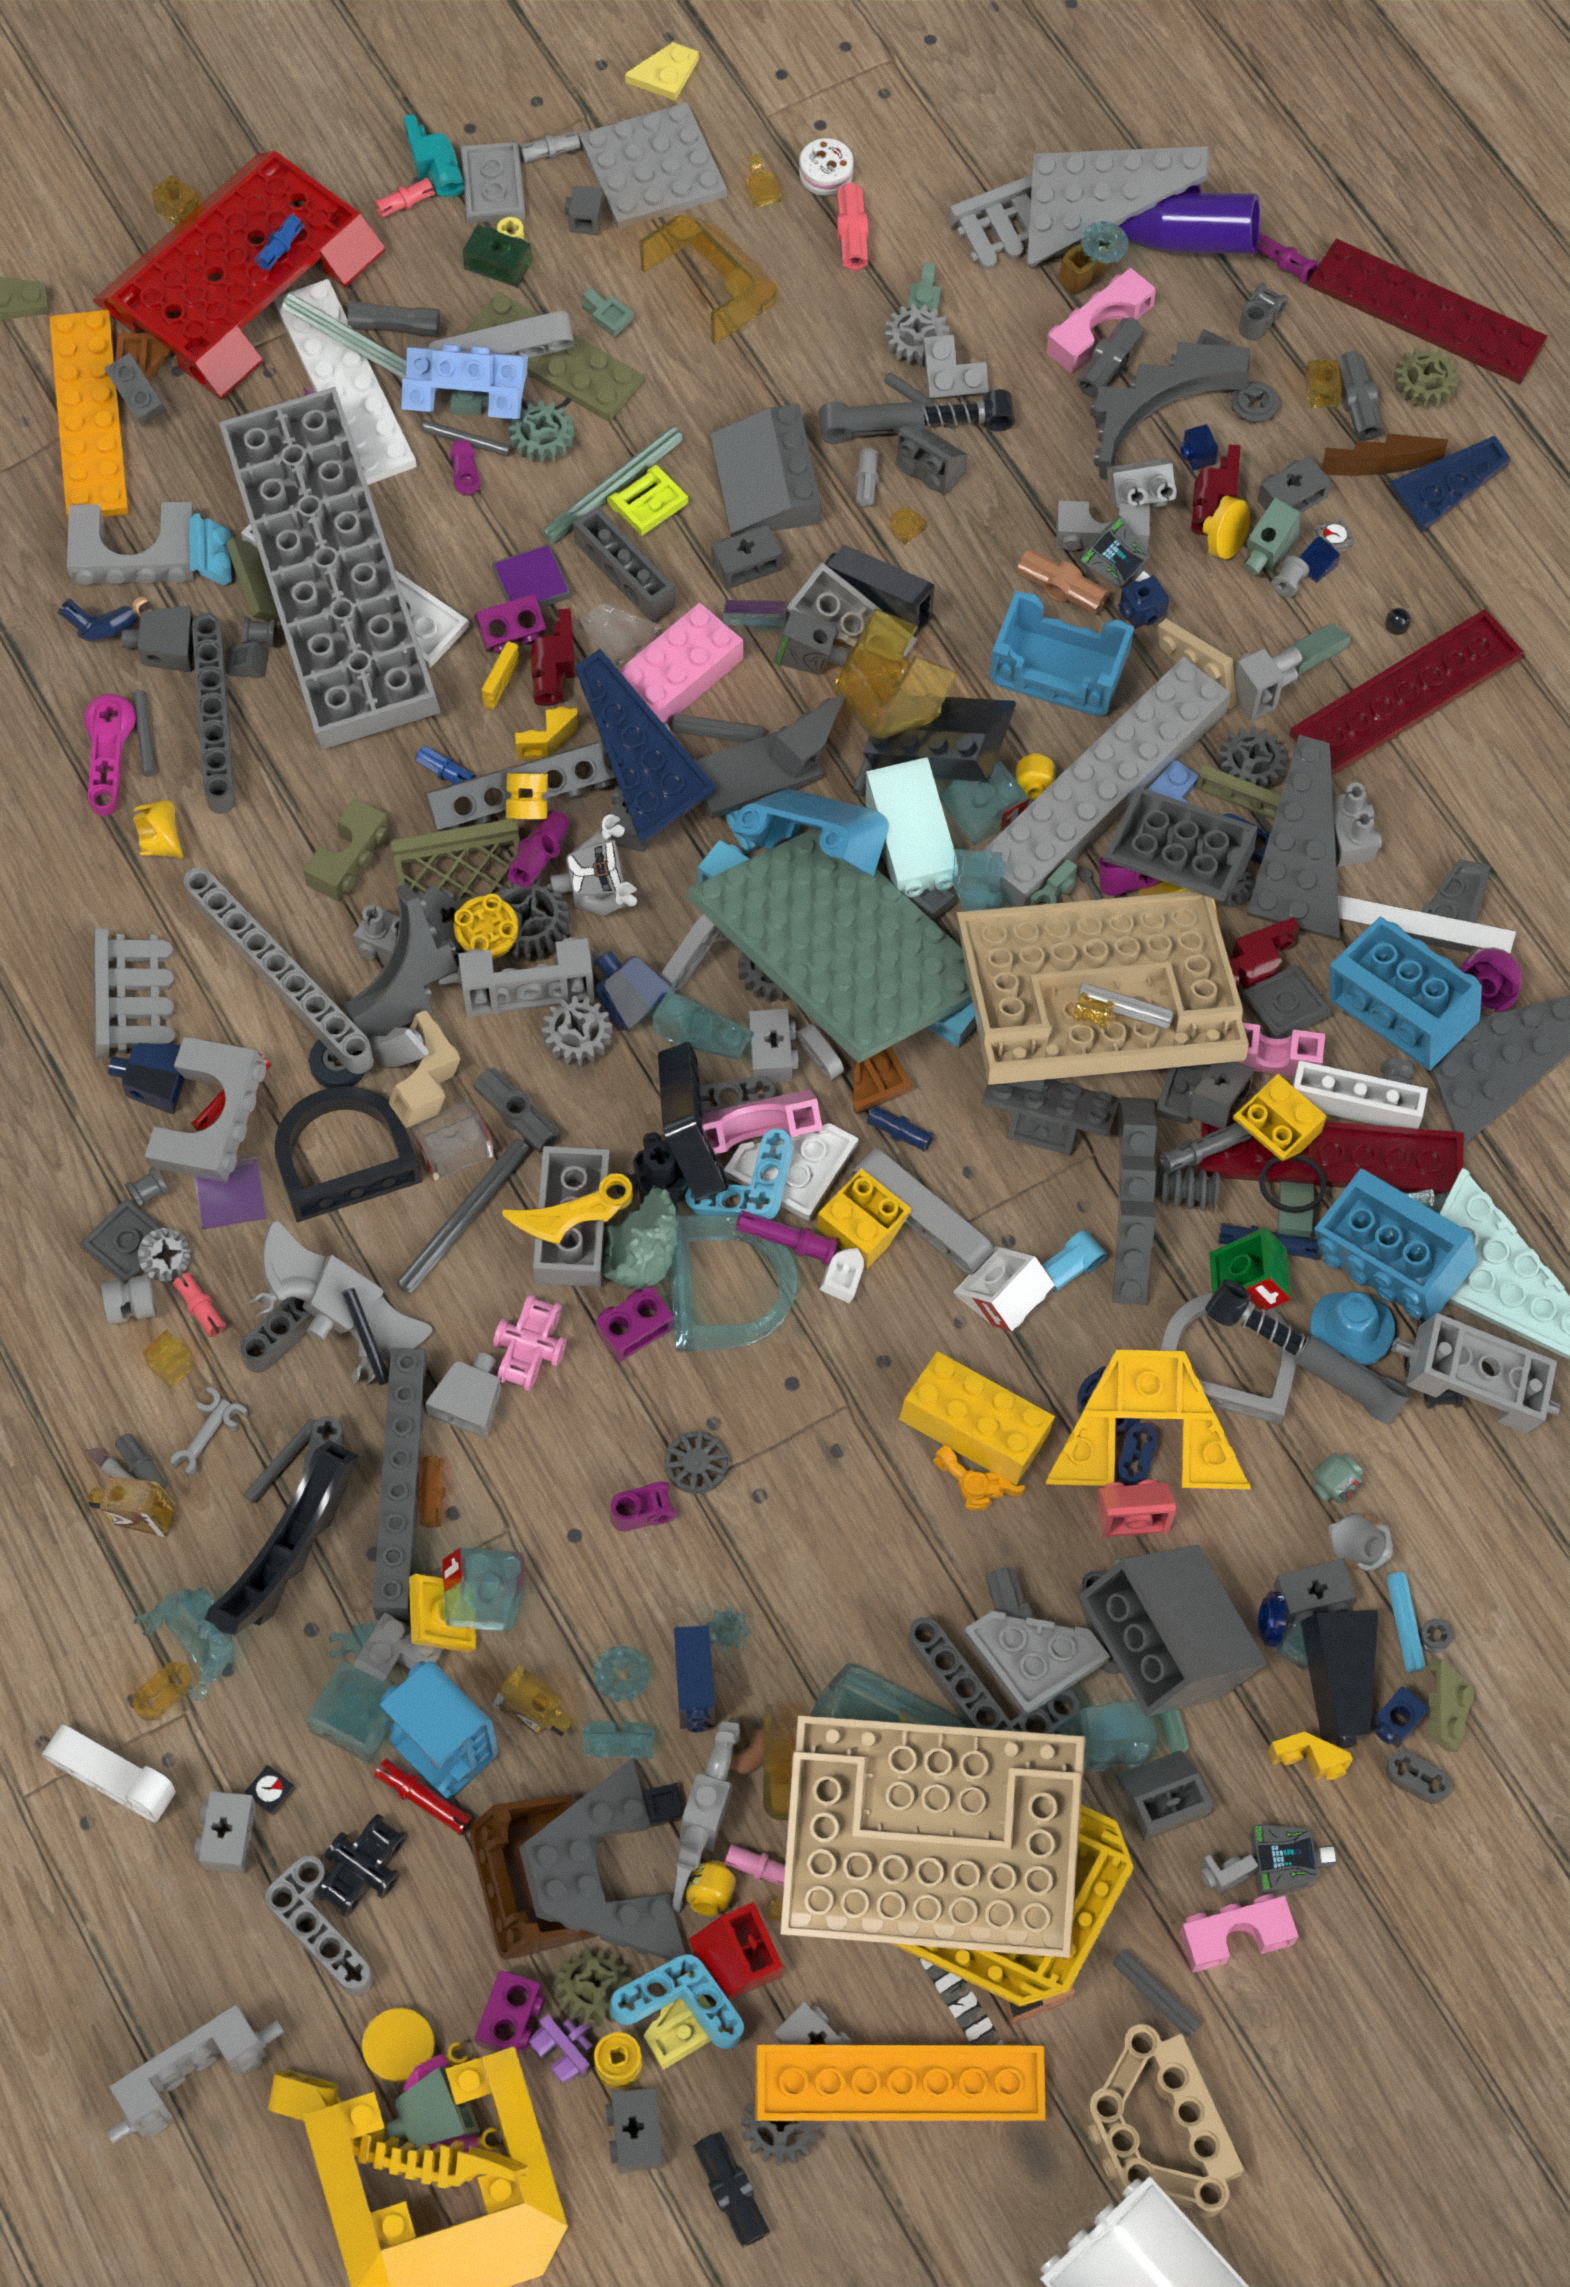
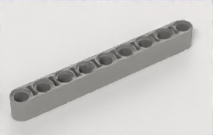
M200 867L189 870L183 880L191 904L349 1071L356 1074L369 1071L373 1066L374 1057L369 1040L208 870ZM263 947L258 951H254L256 948ZM277 968H282V969L279 970V971H275V972L273 971V970H275V969H277ZM302 988L299 992H293L296 989ZM317 1009H323L322 1011H320V1012H318V1013H312L313 1011H315V1010H317ZM336 1030H343L339 1034H332ZM356 1051H363L359 1055H352Z

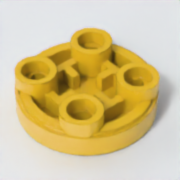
M1226 495L1221 499L1220 505L1213 517L1209 516L1206 518L1203 532L1208 535V553L1210 555L1228 560L1234 557L1241 549L1250 526V509L1245 501Z
M488 894L470 899L455 913L454 935L458 945L465 953L472 949L491 950L492 959L506 954L517 940L519 929L516 913L507 902L496 894Z
M393 2008L380 2013L369 2023L363 2035L362 2052L367 2066L376 2077L391 2083H405L415 2066L434 2057L435 2037L431 2026L419 2013L406 2008Z

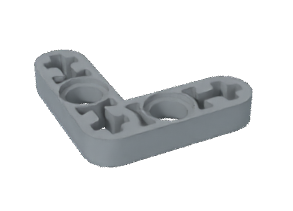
M705 914L702 915L693 925L662 971L660 977L674 991H677L688 981L713 942L729 938Z

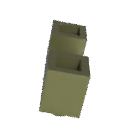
M356 798L351 800L337 821L340 837L351 843L350 846L340 852H332L320 846L303 870L306 886L338 902L345 893L351 892L356 882V876L361 869L368 867L373 857V851L378 844L382 845L389 835L386 814Z

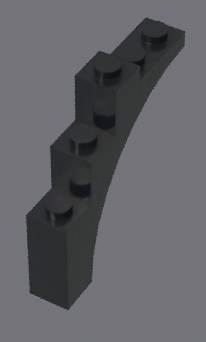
M330 1440L315 1449L290 1504L269 1539L237 1582L209 1607L205 1620L214 1624L215 1628L220 1632L235 1636L250 1624L260 1626L275 1615L288 1580L303 1570L316 1536L331 1526L359 1457L358 1455Z

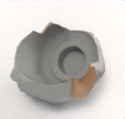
M1352 1513L1339 1522L1330 1524L1328 1527L1333 1552L1339 1559L1344 1560L1347 1567L1354 1570L1363 1569L1364 1571L1372 1572L1374 1569H1378L1391 1559V1555H1393L1392 1548L1394 1545L1388 1525L1382 1523L1379 1518L1371 1514Z

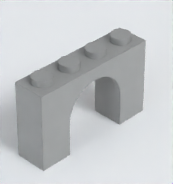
M161 502V527L158 539L149 549L134 555L117 554L104 545V518L100 504L69 505L67 570L71 584L110 583L118 585L125 582L149 584L160 581H171L174 583L194 581V571L190 570L189 517L195 514L192 502Z
M183 1037L174 1067L184 1079L223 1087L226 1096L225 1106L218 1120L207 1129L199 1132L185 1133L154 1127L144 1158L155 1169L227 1183L230 1172H233L236 1167V1153L239 1144L246 1136V1122L249 1113L254 1110L256 1105V1091L259 1082L263 1081L266 1074V1062L259 1053L253 1049Z

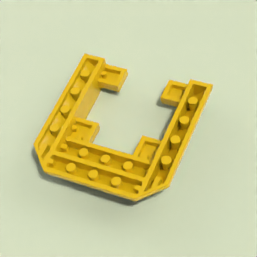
M1081 1805L1070 1958L890 1944L1018 2006L1068 1992L1134 1869L1118 1822Z
M515 2046L446 2068L445 2071L455 2105L490 2094L507 2155L509 2158L528 2166L527 2176L519 2175L516 2177V2181H510L489 2174L476 2177L487 2214L419 2237L415 2235L406 2201L373 2212L369 2211L350 2139L385 2128L375 2092L302 2115L351 2287H509L544 2274L568 2226Z

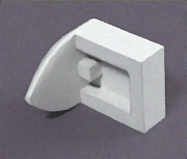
M858 1248L842 1250L832 1257L826 1268L819 1290L847 1303L851 1302L864 1267V1260Z

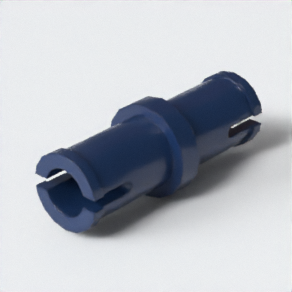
M878 1105L872 1108L867 1119V1124L891 1134V1139L895 1141L902 1140L920 1149L922 1152L928 1150L934 1138V1133L910 1123L909 1118L903 1115L898 1117L880 1108Z

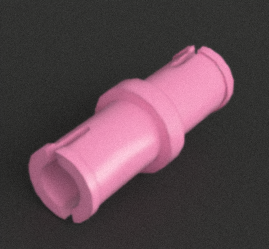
M731 1844L724 1863L726 1866L751 1874L756 1881L764 1879L784 1887L785 1864L769 1859V1854L762 1852V1855Z

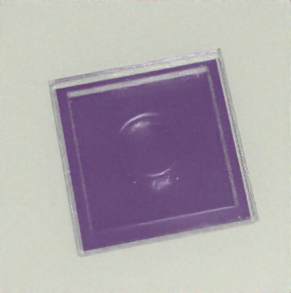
M258 1155L237 1158L236 1167L233 1172H230L227 1183L194 1176L202 1230L267 1219Z

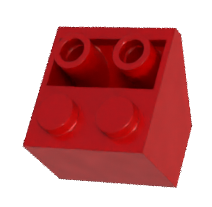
M754 1902L720 1916L688 1939L695 1956L703 1963L728 2000H732L783 1977V1965Z

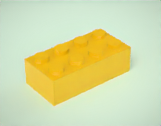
M937 1351L904 1399L899 1420L939 1443L947 1445L955 1452L989 1471L995 1472L1017 1486L1048 1438L1055 1416Z

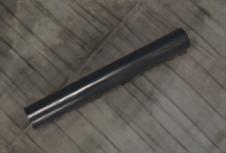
M355 1288L346 1289L342 1292V1295L379 1385L389 1382V1373Z

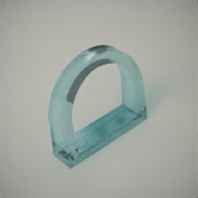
M675 1216L676 1221H678L676 1227V1247L670 1269L676 1352L740 1348L756 1343L771 1334L784 1320L794 1302L797 1291V1270L788 1248L752 1234L735 1230L737 1216ZM736 1240L749 1244L761 1251L770 1260L778 1278V1296L774 1307L760 1319L747 1324L696 1325L694 1323L689 1242Z

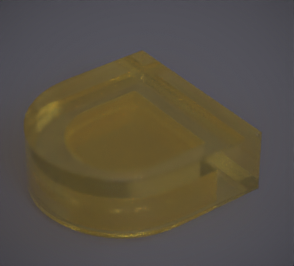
M899 509L891 516V532L904 545L927 528V521L912 509Z

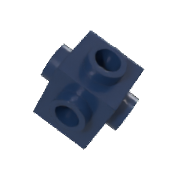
M1155 575L1142 581H1133L1122 589L1118 608L1121 616L1125 620H1129L1134 629L1143 625H1152L1159 618L1167 614L1169 597Z

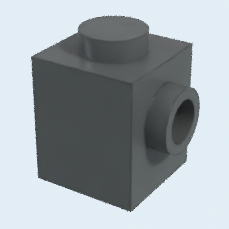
M591 186L573 187L572 197H567L565 203V215L569 217V232L599 235L604 208L603 189Z

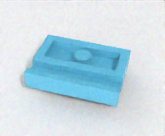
M198 513L189 517L190 570H198L201 576L221 586H225L231 582V557L226 546V542L230 540V529L208 518L203 520Z

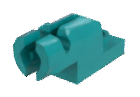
M415 114L403 116L405 135L418 179L430 178L437 195L443 198L456 197L463 193V179L450 140L443 133L426 136L424 126H418Z

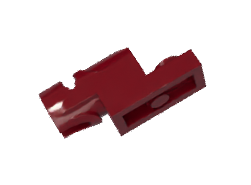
M1229 444L1227 456H1221L1220 468H1203L1194 483L1191 530L1193 533L1208 536L1203 532L1206 518L1209 516L1213 517L1224 496L1236 498L1241 445Z
M571 608L558 609L559 621L553 622L554 636L536 638L532 646L530 656L533 696L536 705L552 706L564 700L565 678H575Z
M1294 917L1236 939L1233 955L1228 958L1236 987L1241 984L1243 988H1249L1251 985L1271 978L1279 972L1281 958L1278 951L1288 949L1296 942L1300 928Z

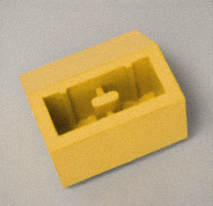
M1277 1074L1233 1116V1119L1281 1161H1284L1301 1153L1322 1132L1327 1115Z
M861 1168L818 1213L817 1229L827 1238L831 1236L837 1238V1246L842 1250L858 1248L864 1260V1268L868 1269L889 1247L912 1208Z

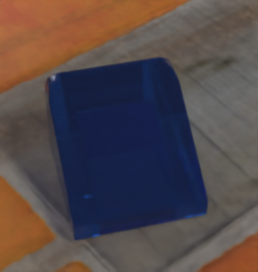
M1318 536L1299 558L1309 567L1307 576L1317 583L1338 566L1340 553L1321 536Z

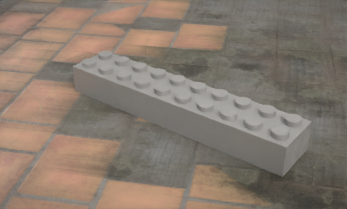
M1183 656L977 855L975 875L1015 907L1029 906L1030 897L1036 891L1042 890L1046 886L1048 878L1066 859L1074 862L1127 810L1138 787L1147 790L1174 759L1178 761L1227 713L1231 693Z

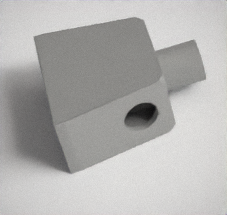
M480 1352L472 1366L456 1361L426 1402L428 1416L487 1439L501 1392L500 1379L491 1374L497 1362L496 1359Z

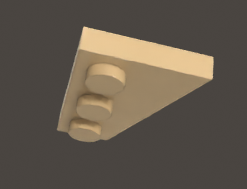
M1165 619L1158 625L1160 648L1176 663L1184 656L1231 693L1228 710L1237 705L1233 659L1170 620Z

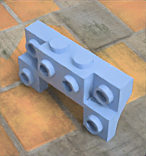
M442 344V349L407 347L406 378L402 379L401 409L434 411L435 389L444 388L489 392L488 417L520 418L522 394L527 376L528 356L489 353V347L471 346V351L460 350L461 345Z

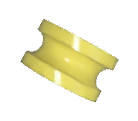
M507 217L498 223V239L503 246L516 247L524 240L522 222L515 217ZM507 230H513L514 234L508 235Z

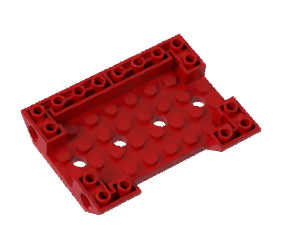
M277 151L258 153L98 294L93 301L101 309L108 310L114 319L131 332L139 333L144 329L175 353L178 367L222 400L263 363L260 355L242 333V328L320 258L324 273L343 287H347L385 252V247L361 213ZM294 201L305 202L301 207L291 206ZM289 215L298 217L301 223L304 224V228L293 239L289 251L283 253L278 258L270 271L257 265L259 262H255V257L266 246L271 233H276ZM254 237L264 238V241L262 243H250V240ZM213 274L223 275L218 281H210L208 279ZM170 312H181V315L175 319L166 317Z

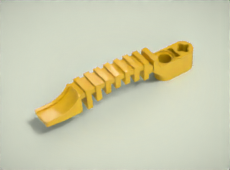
M276 2070L273 2076L268 2110L304 2121L303 2114L340 2103L341 2100L338 2096L339 2086L334 2082L303 2073ZM383 2129L374 2131L369 2135L365 2134L350 2139L354 2157H358L357 2162L363 2164L372 2162L374 2163L373 2168L379 2170L389 2168V2174L393 2175L405 2173V2179L409 2180L422 2178L421 2183L430 2185L438 2182L437 2187L445 2189L453 2185L459 2187L465 2181L471 2182L478 2174H489L510 2181H516V2177L519 2175L526 2177L528 2174L527 2165L504 2155L472 2146L469 2147V2153L463 2152L462 2141L455 2140L449 2147L438 2144L433 2150H431V2146L423 2144L418 2150L414 2151L415 2144L406 2142L401 2148H398L400 2138L391 2136L389 2140L383 2143L385 2133Z

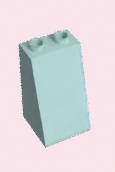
M928 758L867 771L866 808L880 812L888 821V832L881 853L891 882L906 897H916L924 889L928 888L929 891L934 890V887L938 890H945L953 885H958L959 865Z

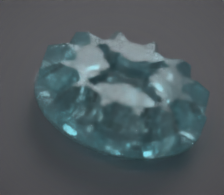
M1100 221L1089 225L1084 230L1080 246L1084 249V256H1090L1093 263L1100 261L1106 266L1109 262L1114 261L1118 263L1120 258L1126 255L1128 237L1118 225ZM1100 240L1104 243L1109 242V249L1105 246L1099 247Z
M619 1646L605 1651L598 1658L594 1666L595 1685L604 1697L614 1699L616 1702L633 1700L635 1696L644 1692L649 1680L647 1661L642 1654L630 1647ZM629 1666L627 1673L631 1682L621 1679L614 1684L616 1677L612 1668H617L621 1671Z

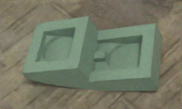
M1281 1181L1279 1203L1298 1207L1307 1205L1314 1200L1313 1184ZM1313 1209L1302 1213H1288L1279 1210L1277 1234L1310 1238Z

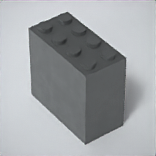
M1198 1544L1123 1559L1078 1595L1146 1717L1222 1699L1267 1664Z

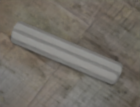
M1086 983L1082 984L1078 992V1001L1164 1029L1170 1026L1173 1019L1172 1010Z

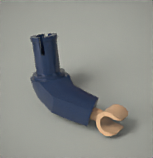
M138 597L134 600L132 609L124 605L106 614L89 615L69 598L61 605L64 609L59 608L57 614L78 629L79 638L86 641H95L114 636L122 632V629H128L136 624V617H140L142 613L139 612V606L146 603L148 599Z

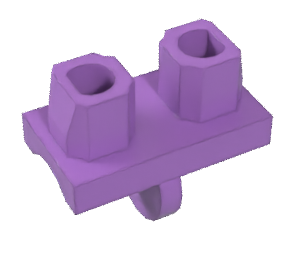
M547 2014L539 2021L541 2028L528 2041L530 2047L542 2058L556 2046L563 2056L550 2067V2070L562 2085L575 2078L578 2074L583 2078L590 2072L588 2068L589 2063L576 2049L575 2045L578 2044L584 2053L593 2047L586 2038L592 2027L589 2024L586 2026L581 2024L577 2027L571 2019H568L562 2024L569 2033L566 2037Z

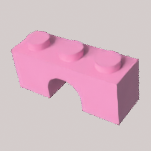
M1243 1023L1249 1045L1246 1061H1237L1238 1063L1254 1068V1071L1286 1076L1295 1075L1299 1061L1322 1065L1325 1034L1293 1030L1291 1036L1287 1038L1273 1039L1265 1037L1260 1033L1261 1025Z
M1267 1894L1254 1899L1253 1905L1241 1908L1240 1903H1235L1221 1908L1220 1914L1207 1917L1206 1913H1198L1186 1918V1923L1182 1924L1179 1933L1192 1973L1226 1964L1230 1957L1226 1936L1235 1931H1243L1250 1934L1255 1939L1260 1954L1294 1945L1299 1936L1286 1897L1275 1898L1274 1894Z

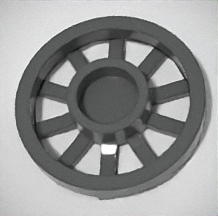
M703 1431L679 1435L670 1444L665 1454L667 1477L675 1487L687 1493L702 1494L713 1490L723 1481L728 1470V1454L723 1444L716 1437ZM697 1439L696 1448L692 1449L688 1440ZM702 1439L711 1442L704 1450L701 1449ZM683 1443L687 1452L684 1453L675 1448ZM716 1446L720 1454L709 1456L708 1453ZM671 1455H677L683 1458V1461L670 1463ZM723 1459L722 1469L710 1464L711 1461ZM683 1467L684 1470L675 1477L671 1469ZM709 1470L719 1474L712 1482L707 1475ZM686 1475L691 1477L690 1486L680 1482ZM703 1477L706 1485L696 1486V1479Z

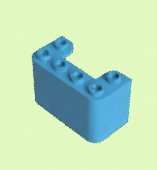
M1015 591L992 650L991 681L1004 689L1089 715H1106L1130 652L1134 626L1127 625L1121 620L1108 621L1104 623L1101 634L1089 628H1079L1066 624L1060 619L1043 617L1044 606L1036 595Z
M422 1660L411 1668L407 1675L409 1678L399 1687L394 1685L384 1693L379 1707L386 1716H389L394 1721L390 1727L392 1732L389 1738L390 1744L441 1797L450 1801L492 1762L498 1753V1747L492 1720L433 1660L426 1663Z

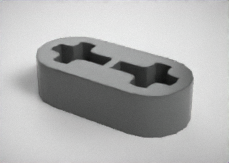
M1399 1751L1393 1754L1387 1763L1386 1775L1393 1784L1424 1802L1438 1804L1450 1792L1451 1782L1448 1775L1410 1752ZM1403 1761L1409 1764L1407 1770L1414 1775L1405 1772L1403 1776L1397 1774L1398 1767L1394 1763L1400 1765ZM1421 1779L1429 1783L1434 1779L1440 1782L1438 1787L1443 1792L1437 1790L1434 1794L1428 1791L1429 1785Z

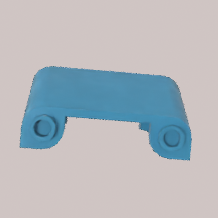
M784 789L747 804L739 810L732 831L766 850L777 846L783 840L796 837L800 826L820 830L822 832L819 844L825 854L855 867V871L873 877L888 832L886 817L874 809L792 789Z

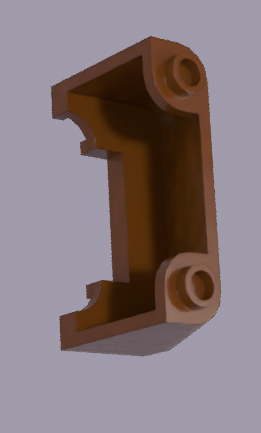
M571 1795L494 1804L471 1827V1847L497 1951L504 1960L527 1956L599 1936L582 1929L578 1932L565 1927L560 1922H550L536 1917L519 1850L525 1842L573 1805Z

